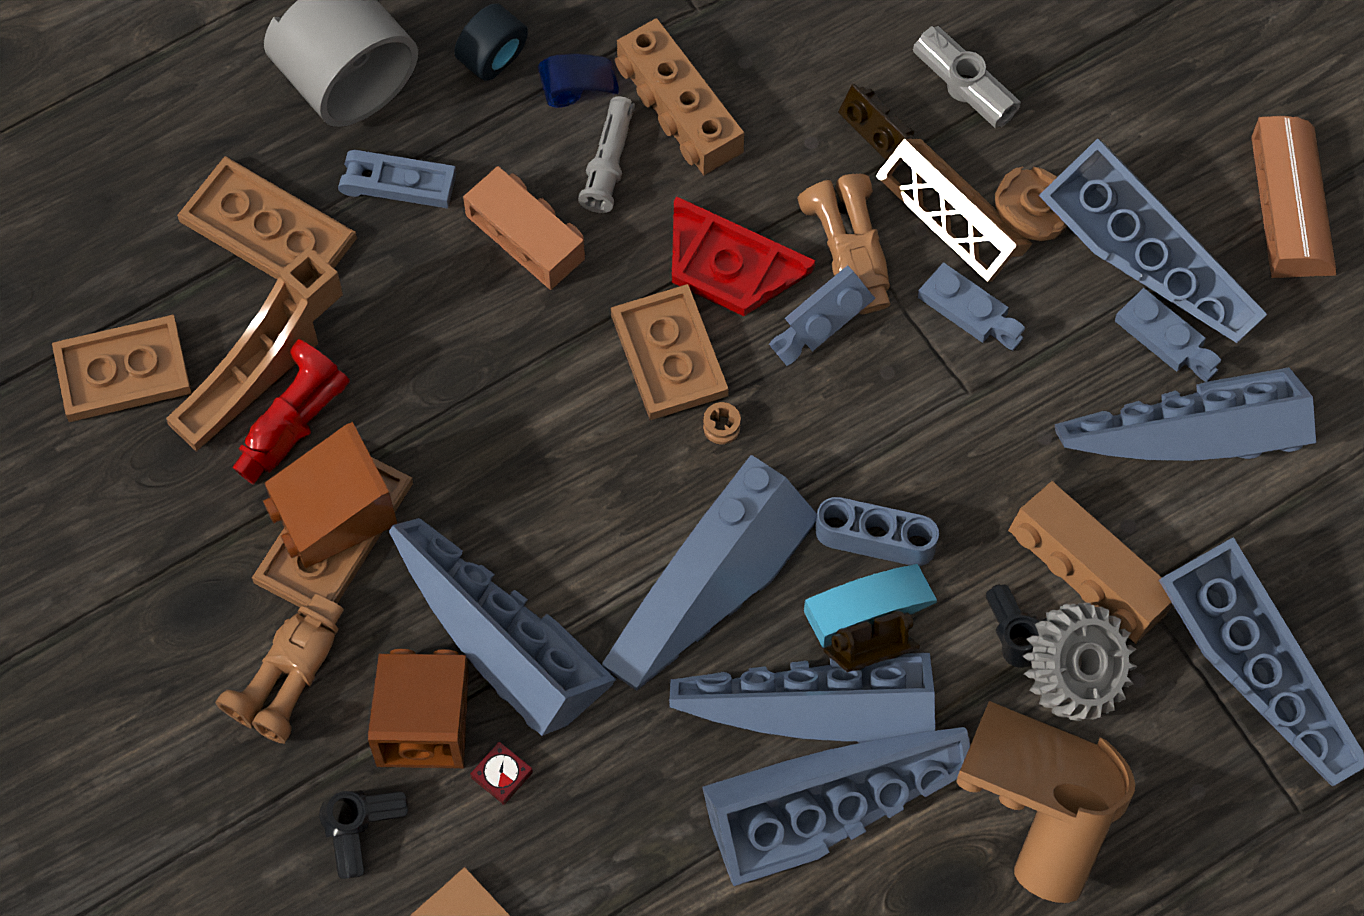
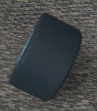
M499 3L490 4L472 17L463 28L454 48L455 58L481 80H492L519 56L528 37V28Z

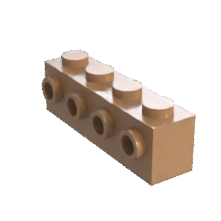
M657 18L617 40L618 57L615 58V63L619 72L625 79H632L637 86L636 90L640 100L646 107H653L658 114V120L663 131L668 136L674 135L680 143L681 153L688 164H695L701 173L706 175L744 152L743 130Z
M1053 481L1020 508L1008 531L1016 537L1023 547L1030 549L1039 557L1053 574L1061 577L1076 590L1086 603H1091L1094 607H1104L1109 610V616L1120 618L1119 629H1126V631L1131 632L1128 638L1135 644L1169 612L1173 604L1159 582V579L1162 577Z

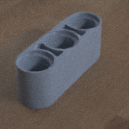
M841 497L826 499L817 510L816 536L827 547L906 565L918 564V566L928 564L935 555L939 529L936 523L926 516ZM829 518H839L845 522V525L833 528L826 524L825 521ZM880 527L887 534L882 537H874L867 532V529ZM912 536H921L928 541V544L916 546L908 539Z

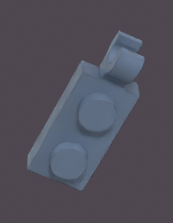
M944 262L919 289L918 298L982 343L992 335L1005 347L1014 351L1023 340L1021 334L1025 327L1013 318H1005L1008 314V306Z
M847 265L785 317L791 327L776 336L769 345L785 365L788 366L800 356L805 344L811 351H814L870 304L875 297Z
M1143 288L1116 314L1115 322L1176 372L1185 364L1205 382H1208L1218 372L1216 366L1221 362V359L1213 351L1202 348L1206 338L1146 289Z

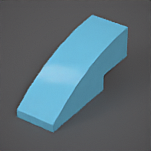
M918 564L866 576L805 600L804 613L822 648L832 645V636L836 635L837 631L841 628H847L867 621L872 625L873 632L875 618L891 614L897 610L903 613L908 612L911 615L937 603V599Z

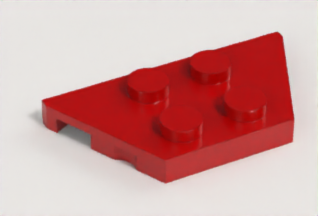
M676 196L673 215L672 283L678 286L688 284L691 292L735 313L746 316L811 274L814 270L815 260Z

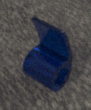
M583 54L555 55L544 59L538 66L545 98L549 106L561 108L572 105L579 100L583 90L603 91L617 95L619 93L611 60L608 58Z

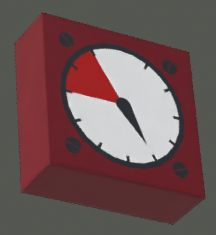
M498 742L470 775L471 779L505 805L532 775L533 770L507 747Z

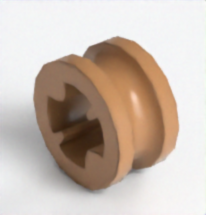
M725 402L714 403L708 407L703 419L705 436L716 444L731 443L740 433L741 417L739 411L735 406ZM720 416L727 417L728 425L731 427L729 428L725 425V430H718L715 428L716 422L713 419L719 422Z

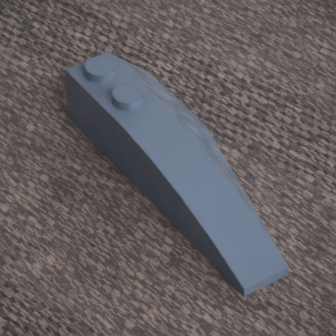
M1098 138L1039 194L1042 200L1095 255L1117 267L1234 342L1238 343L1268 315L1169 209Z
M1290 368L1208 381L1197 384V392L1181 397L1177 391L1161 394L1162 402L1154 405L1136 401L1124 405L1120 410L1121 414L1113 416L1110 412L1101 411L1055 424L1056 434L1064 448L1106 456L1144 460L1194 461L1231 457L1251 459L1259 457L1262 452L1273 450L1291 452L1301 449L1303 445L1316 443L1313 396Z
M750 455L665 568L603 661L602 666L636 691L676 660L683 650L693 642H698L706 636L714 625L727 615L731 616L742 607L744 601L758 590L762 591L767 587L816 524L817 513L785 476L753 455Z
M417 518L392 525L389 533L430 608L453 641L480 674L495 688L496 693L502 699L508 701L524 718L527 725L536 730L541 736L568 726L613 685L616 679L556 620L548 614L541 619L524 606L528 599L516 590L512 591L509 595L494 584L491 580L495 574L483 565L478 566L477 564L462 560L460 557L463 551L423 520Z
M1234 537L1159 579L1160 584L1202 654L1331 786H1335L1364 768L1363 750Z
M905 653L897 658L887 659L866 666L861 670L848 673L830 658V665L809 668V663L806 660L790 663L791 670L772 673L767 670L766 666L749 668V671L744 672L740 678L732 679L731 675L727 672L671 679L670 708L714 722L761 733L801 739L857 741L863 743L935 731V691L930 653Z
M965 727L867 741L787 760L703 786L711 827L733 886L740 885L818 860L830 853L829 847L847 837L851 840L866 832L864 827L885 815L891 818L904 810V804L919 795L927 797L957 780L959 771L970 748L968 731Z

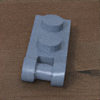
M350 150L347 152L344 164L347 172L341 176L338 190L352 197L362 194L448 208L456 178V167L366 151ZM367 170L372 171L371 177L362 176V173Z

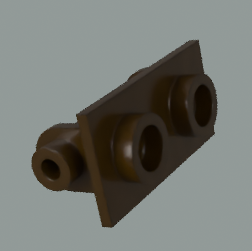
M856 84L851 85L838 113L886 161L904 139H916L914 131L908 128L896 115L890 118L887 116L890 109L875 95L872 89L866 90L863 86L859 88Z
M897 610L891 614L875 618L874 632H872V625L867 621L839 629L837 634L832 636V646L824 648V652L848 673L918 650L920 645L908 636L909 629L913 628L911 615L908 612L903 613Z

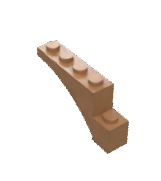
M309 246L278 272L279 278L260 311L227 356L208 378L166 418L168 425L196 452L296 364L290 350L298 339L312 347L318 345L313 321L343 296L338 272Z

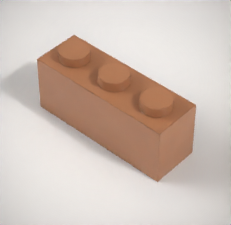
M497 166L463 196L466 216L550 290L585 260L584 237L573 224L567 223L565 225L557 218L555 211L547 201L542 198L538 200L527 191L523 181L515 174L511 173L508 175Z

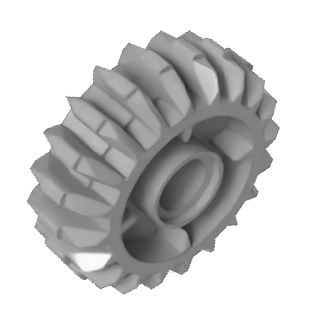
M1078 603V605L1064 604L1060 606V610L1046 612L1047 621H1040L1035 624L1039 636L1027 638L1033 646V651L1023 656L1032 663V668L1026 671L1024 675L1028 678H1035V682L1029 691L1036 695H1041L1039 704L1045 708H1052V714L1058 717H1067L1070 720H1094L1100 718L1101 713L1114 711V702H1121L1126 699L1122 687H1129L1134 684L1127 675L1128 671L1137 668L1135 664L1129 662V655L1136 648L1125 643L1131 632L1126 631V629H1119L1121 619L1116 616H1109L1108 609L1094 607L1091 603ZM1080 655H1081V657H1082V665H1081V668H1079V664H1078L1079 656H1080Z

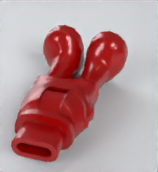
M300 339L295 342L290 350L293 360L299 366V371L294 381L281 396L274 399L268 410L251 426L245 438L246 446L241 444L238 448L242 455L232 468L253 485L264 470L270 473L287 456L298 440L311 433L307 423L334 397L341 394L350 383V379L338 370L337 365L317 349Z

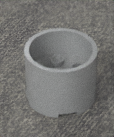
M297 0L281 19L273 17L264 38V50L271 61L324 122L337 127L362 121L389 103L409 80L418 59L416 43L378 0Z

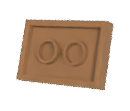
M688 284L611 307V317L650 420L728 396V386Z
M174 315L52 343L65 414L69 422L192 394Z

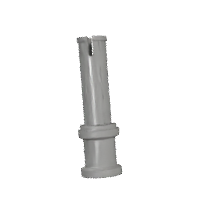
M618 96L610 100L597 154L587 164L586 174L588 179L585 189L579 193L578 202L582 207L592 212L607 213L614 206L612 194L615 184L622 177L621 167L619 166L620 157L635 110V104H631L632 101L625 97Z

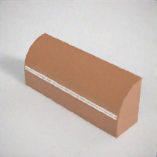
M1259 117L1252 134V145L1271 278L1336 276V265L1315 127L1309 121L1299 117Z

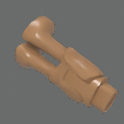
M848 174L840 177L836 182L837 195L846 207L854 234H846L832 181L825 180L807 188L799 194L797 198L798 203L804 214L818 215L828 239L827 245L833 257L832 270L834 276L848 265L875 297L859 313L868 314L889 307L891 304L886 292L890 288L887 263L879 242L877 229H872L866 200L873 192L869 176L864 174Z
M315 594L307 607L301 606L297 611L298 613L285 620L284 624L276 631L271 649L262 660L263 664L244 691L239 692L227 689L220 694L215 702L216 705L242 725L250 729L254 726L264 737L285 744L292 731L289 722L292 711L305 685L307 684L311 687L316 672L327 657L335 635L339 630L335 624L344 609L335 602ZM281 674L288 675L271 704L261 710Z

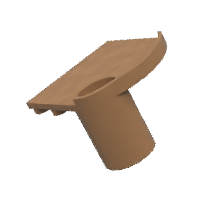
M991 701L988 702L956 780L961 788L969 792H980L983 788L999 795L1000 802L1008 808L1021 810L1027 806L1037 811L1014 866V875L1019 883L1029 892L1042 899L1057 903L1077 901L1081 896L1112 822L1119 819L1126 812L1135 792V780L1129 765L1107 740L1100 738L1098 744H1094Z

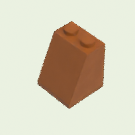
M353 422L344 425L265 482L270 497L263 500L266 510L273 523L282 522L287 533L281 535L286 550L291 559L299 555L305 569L397 524L389 490Z
M394 649L390 651V654H379L368 731V742L377 767L464 769L469 678L466 655H459L456 651L446 649L437 650L433 655L416 654V652L409 649Z

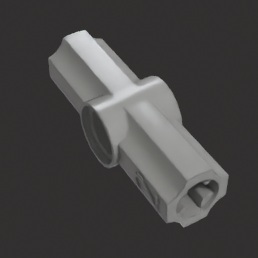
M931 26L922 33L919 40L914 44L913 52L947 83L949 94L957 101L970 104L994 128L1003 127L1019 110L1021 102L986 70V64L982 56L976 52L965 51L939 26ZM960 75H969L973 78L967 79L961 77Z

